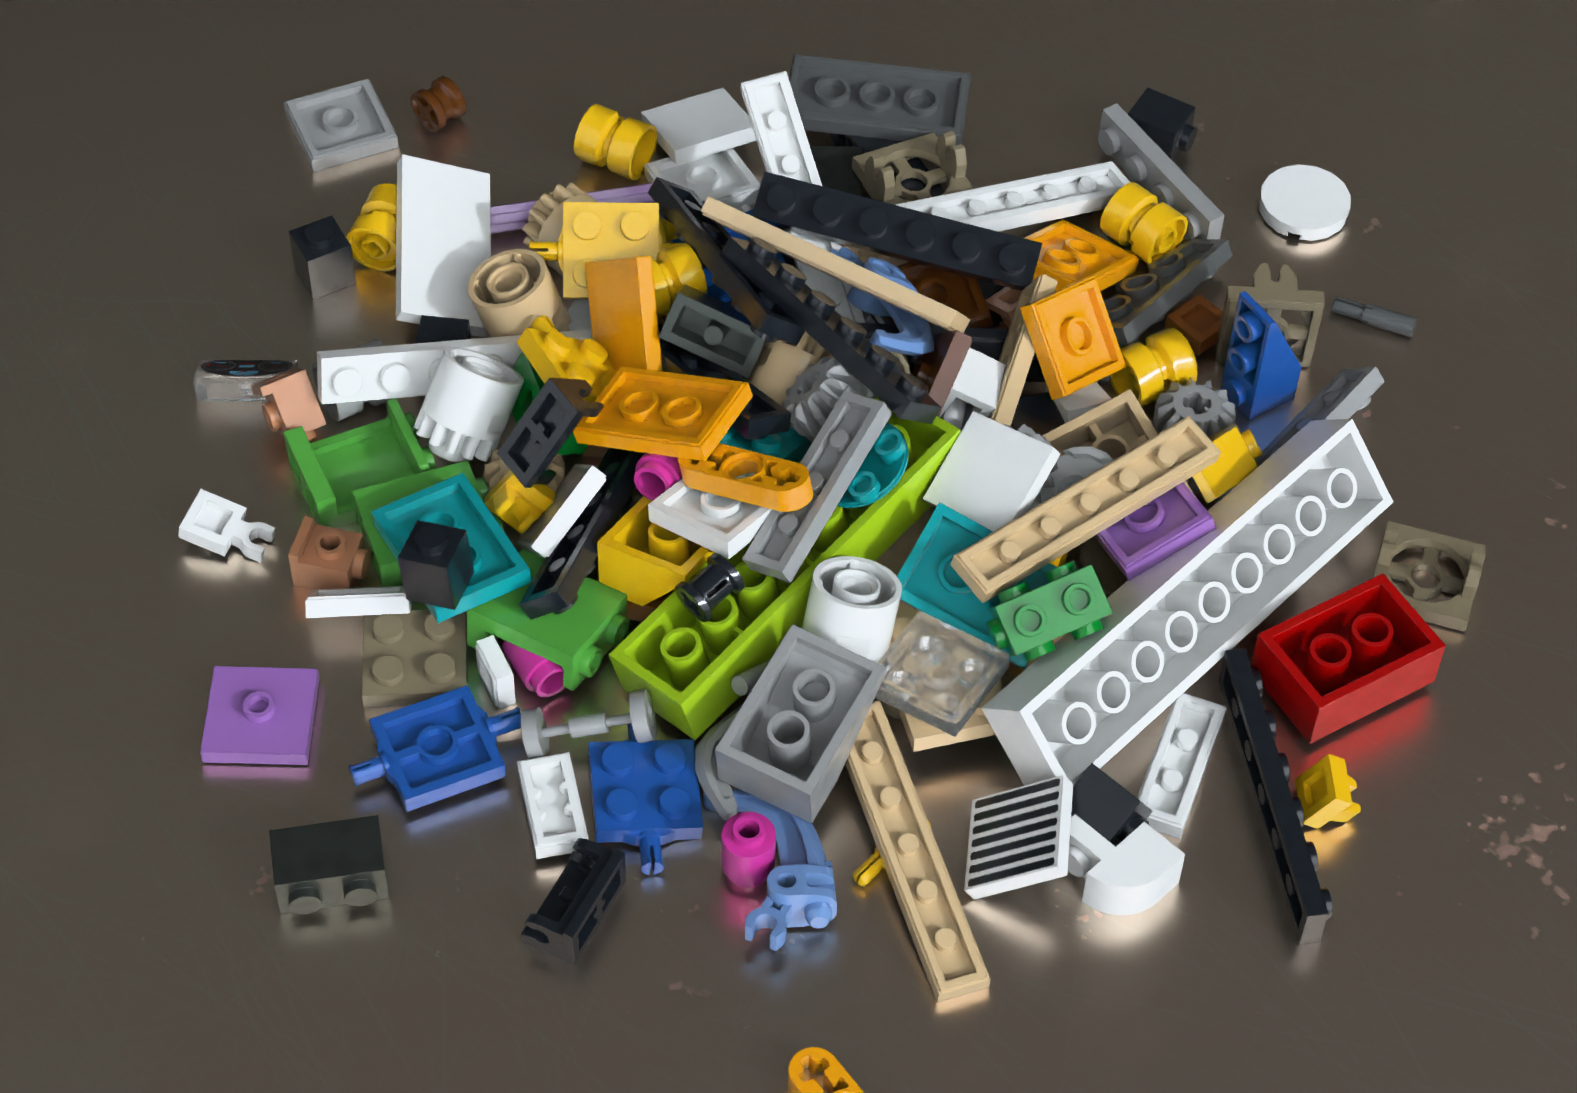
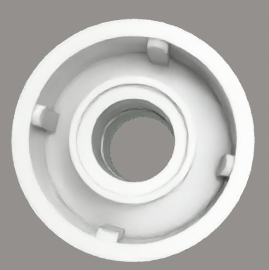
M461 347L445 348L415 422L414 428L418 429L416 434L424 438H430L428 442L430 450L448 461L459 463L473 460V457H476L481 461L487 462L488 458L492 455V450L497 449L524 383L523 377L510 366L483 353Z
M839 556L824 560L817 565L813 572L802 629L884 666L901 598V582L890 569L869 559Z

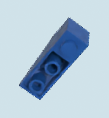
M1244 291L1239 293L1220 390H1227L1228 401L1234 403L1235 407L1250 421L1295 398L1301 365L1277 323Z

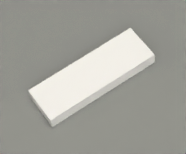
M1183 693L1173 702L1137 799L1153 811L1146 820L1149 821V825L1156 831L1179 839L1181 838L1227 710L1226 706Z

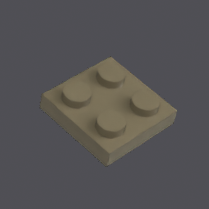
M411 610L410 613L363 615L362 700L364 708L409 706L468 685L466 611L440 623H437L430 610Z

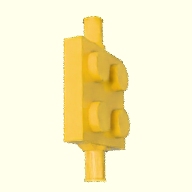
M563 202V228L558 242L529 241V250L538 253L544 261H558L563 275V300H589L586 262L651 256L656 261L658 252L683 243H663V237L659 230V203Z
M545 315L536 318L531 328L526 327L516 342L544 384L549 378L586 380L593 388L590 395L583 398L588 402L593 403L617 372L607 358L609 356L607 350L601 344L589 338L579 340L564 336L558 332L551 319Z

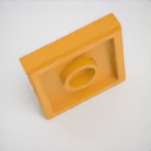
M1095 276L1081 279L1020 307L1052 400L1068 396L1126 367Z

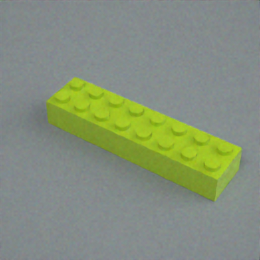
M876 396L873 398V399H875V400L881 401V400H880L879 398H877ZM890 410L892 415L887 423L895 426L902 433L909 453L906 470L898 484L887 495L871 504L856 508L837 506L791 583L753 571L746 565L742 558L751 545V541L730 559L724 557L738 571L744 581L745 588L738 594L732 592L712 610V618L707 622L698 620L689 612L678 598L675 590L608 654L623 690L629 694L630 691L648 689L654 712L696 740L740 697L732 689L731 681L733 677L771 659L792 624L802 628L813 572L818 564L824 560L839 556H854L876 561L931 507V505L923 500V497L961 430L936 416L932 424L900 419ZM707 561L686 583L708 565Z

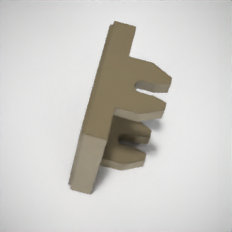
M953 131L943 133L939 138H937L934 132L854 156L852 159L851 169L872 199L893 205L932 197L930 194L931 186L948 181V188L941 195L974 189L965 177L967 167L965 147L963 144L955 146L956 135ZM916 157L924 158L935 163L938 168L924 172L920 169L912 168L907 160ZM893 169H894L895 172L897 173L896 181H895V178H894V171H893ZM908 178H915L921 180L926 187L920 191H910L904 188L901 182Z
M1261 263L1254 272L1252 287L1227 286L1215 347V361L1226 362L1239 293L1246 291L1262 308H1266L1265 312L1277 323L1285 339H1293L1288 341V344L1301 367H1310L1325 305L1324 291L1298 290L1297 276L1288 264H1282L1278 281H1272L1268 263ZM1282 309L1298 311L1304 318L1305 325L1288 324L1285 319L1280 317Z
M1387 521L1373 578L1384 573L1393 585L1392 579L1403 581L1406 588L1413 594V597L1403 593L1397 586L1395 587L1425 622L1465 632L1483 569L1482 566L1487 552L1485 551L1486 545ZM1416 548L1424 550L1421 561L1414 562L1409 566L1391 561L1395 555L1404 549ZM1439 554L1451 557L1457 562L1463 573L1464 580L1445 575L1443 570L1437 565ZM1420 570L1428 571L1437 577L1439 584L1432 588L1420 587L1413 582L1411 574ZM1441 591L1456 595L1448 600L1428 602L1429 598L1437 596Z

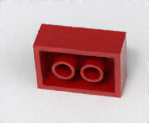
M1382 573L1258 633L1251 668L1257 667L1259 669L1264 689L1307 742L1311 744L1433 683L1446 645L1385 574Z

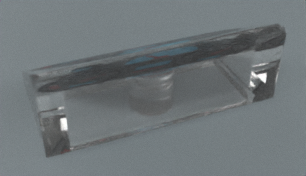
M201 360L193 380L197 401H267L265 396L254 395L251 385L298 368V361Z

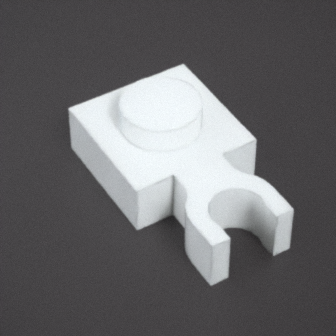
M200 489L179 526L178 538L222 556H225L230 546L233 545L239 548L249 559L261 563L264 558L265 547L256 545L251 540L261 538L272 543L275 537V527L263 522H246V507Z

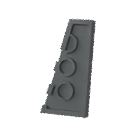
M1190 239L1147 265L1149 273L1131 278L1128 277L1114 285L1117 294L1103 301L1119 347L1122 348L1137 342L1139 335L1152 324L1163 320L1167 311L1178 302L1190 297L1191 291L1204 280L1216 275L1217 269L1233 256L1228 239Z

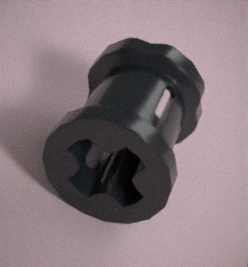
M713 553L708 557V565L688 583L682 581L675 586L676 594L682 604L702 622H707L712 618V610L732 592L738 594L745 588L744 581L738 571L727 559L718 553Z

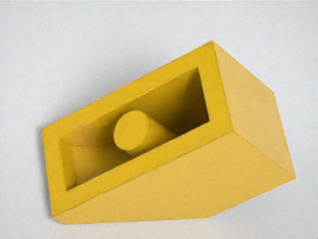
M1236 423L1208 437L1221 451L1217 462L1192 476L1207 503L1238 485L1259 466L1256 458L1262 456L1263 452L1250 429L1241 433Z

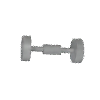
M648 689L630 691V713L607 716L606 712L570 717L566 724L549 727L546 725L545 717L540 707L523 709L521 712V732L528 758L549 756V737L570 734L572 738L608 733L609 727L632 723L634 735L638 743L655 741L657 735L656 719Z

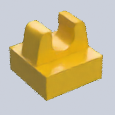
M509 470L485 496L484 503L491 512L523 535L554 502L556 492L548 486L534 484L531 488H525L512 471Z
M1327 754L1295 778L1297 797H1299L1303 807L1304 825L1319 829L1329 821L1347 822L1361 811L1360 805L1352 802L1351 791L1357 788V784L1352 777L1347 775L1345 759Z

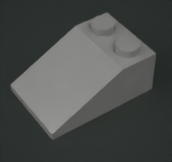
M792 624L715 749L718 779L812 824L840 776L885 677L886 667Z

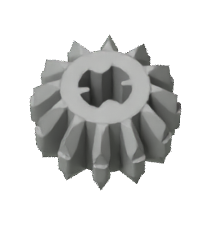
M826 356L821 358L816 365L809 364L807 370L802 375L796 376L797 381L786 390L787 398L783 401L782 407L791 412L790 426L799 435L805 436L812 442L844 391L866 397L868 389L835 358Z
M1190 377L1184 386L1172 382L1166 393H1160L1159 398L1156 400L1152 424L1159 434L1185 417L1190 416L1199 428L1210 437L1234 424L1236 416L1235 404L1228 401L1227 390L1213 391L1210 380L1204 385H1196Z

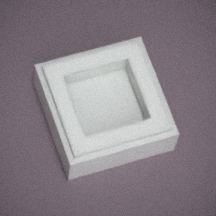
M494 635L476 641L478 674L495 707L498 706L499 709L515 704L514 675Z

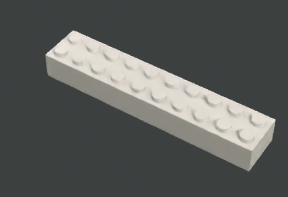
M1353 419L1310 421L1208 510L1209 514L1213 517L1216 526L1215 530L1130 581H1126L1107 598L1113 613L1100 619L1104 627L1103 629L1076 641L1071 632L1067 633L1054 644L1056 648L1054 651L1040 656L981 708L1023 785L1065 775L1074 786L1091 763L1100 769L1224 656L1225 651L1235 647L1393 503Z

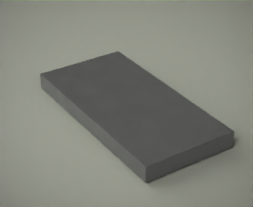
M799 54L793 55L789 82L804 130L896 141H906L933 132L939 138L943 133L953 131L956 135L955 146L962 144L971 81L970 73Z

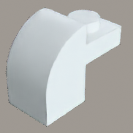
M1076 814L1071 817L1068 871L1072 875L1083 877L1086 880L1082 902L1087 906L1106 914L1132 915L1154 906L1179 883L1185 853L1145 821L1115 847Z

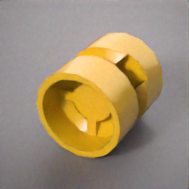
M594 104L587 110L579 123L574 140V154L577 159L600 167L607 165L610 172L636 181L644 174V165L652 161L658 140L657 129L654 125L633 117H628L624 120V117H621L618 111L600 104Z
M1135 182L1124 185L1114 194L1106 205L1100 219V229L1104 234L1120 245L1127 246L1132 244L1130 252L1137 255L1148 265L1177 248L1182 242L1188 226L1186 216L1164 202L1158 204L1157 196Z
M383 183L372 188L360 211V215L357 216L346 236L351 245L352 257L360 264L372 270L385 272L396 269V184Z
M687 243L658 252L656 261L652 258L658 318L669 314L671 305H673L678 292L685 284L708 294L707 282L701 262L695 251Z
M1167 328L1146 337V345L1134 342L1120 348L1126 367L1110 374V381L1117 396L1131 389L1142 407L1156 401L1160 393H1166L1172 382L1184 386L1190 377L1196 382L1198 368L1194 352L1188 340L1175 328Z

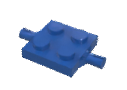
M467 685L369 719L370 728L377 744L378 756L354 765H348L355 787L360 784L385 776L396 787L406 812L502 779L506 777V768L497 748L496 737L521 728L520 708L515 707V709L489 717L477 705Z
M632 723L627 724L629 740L588 743L587 757L595 843L624 842L639 846L641 872L650 875L652 857L654 875L662 872L664 869L661 845L674 840L702 839L703 819L698 777L695 772L694 740H655L638 743L634 735Z

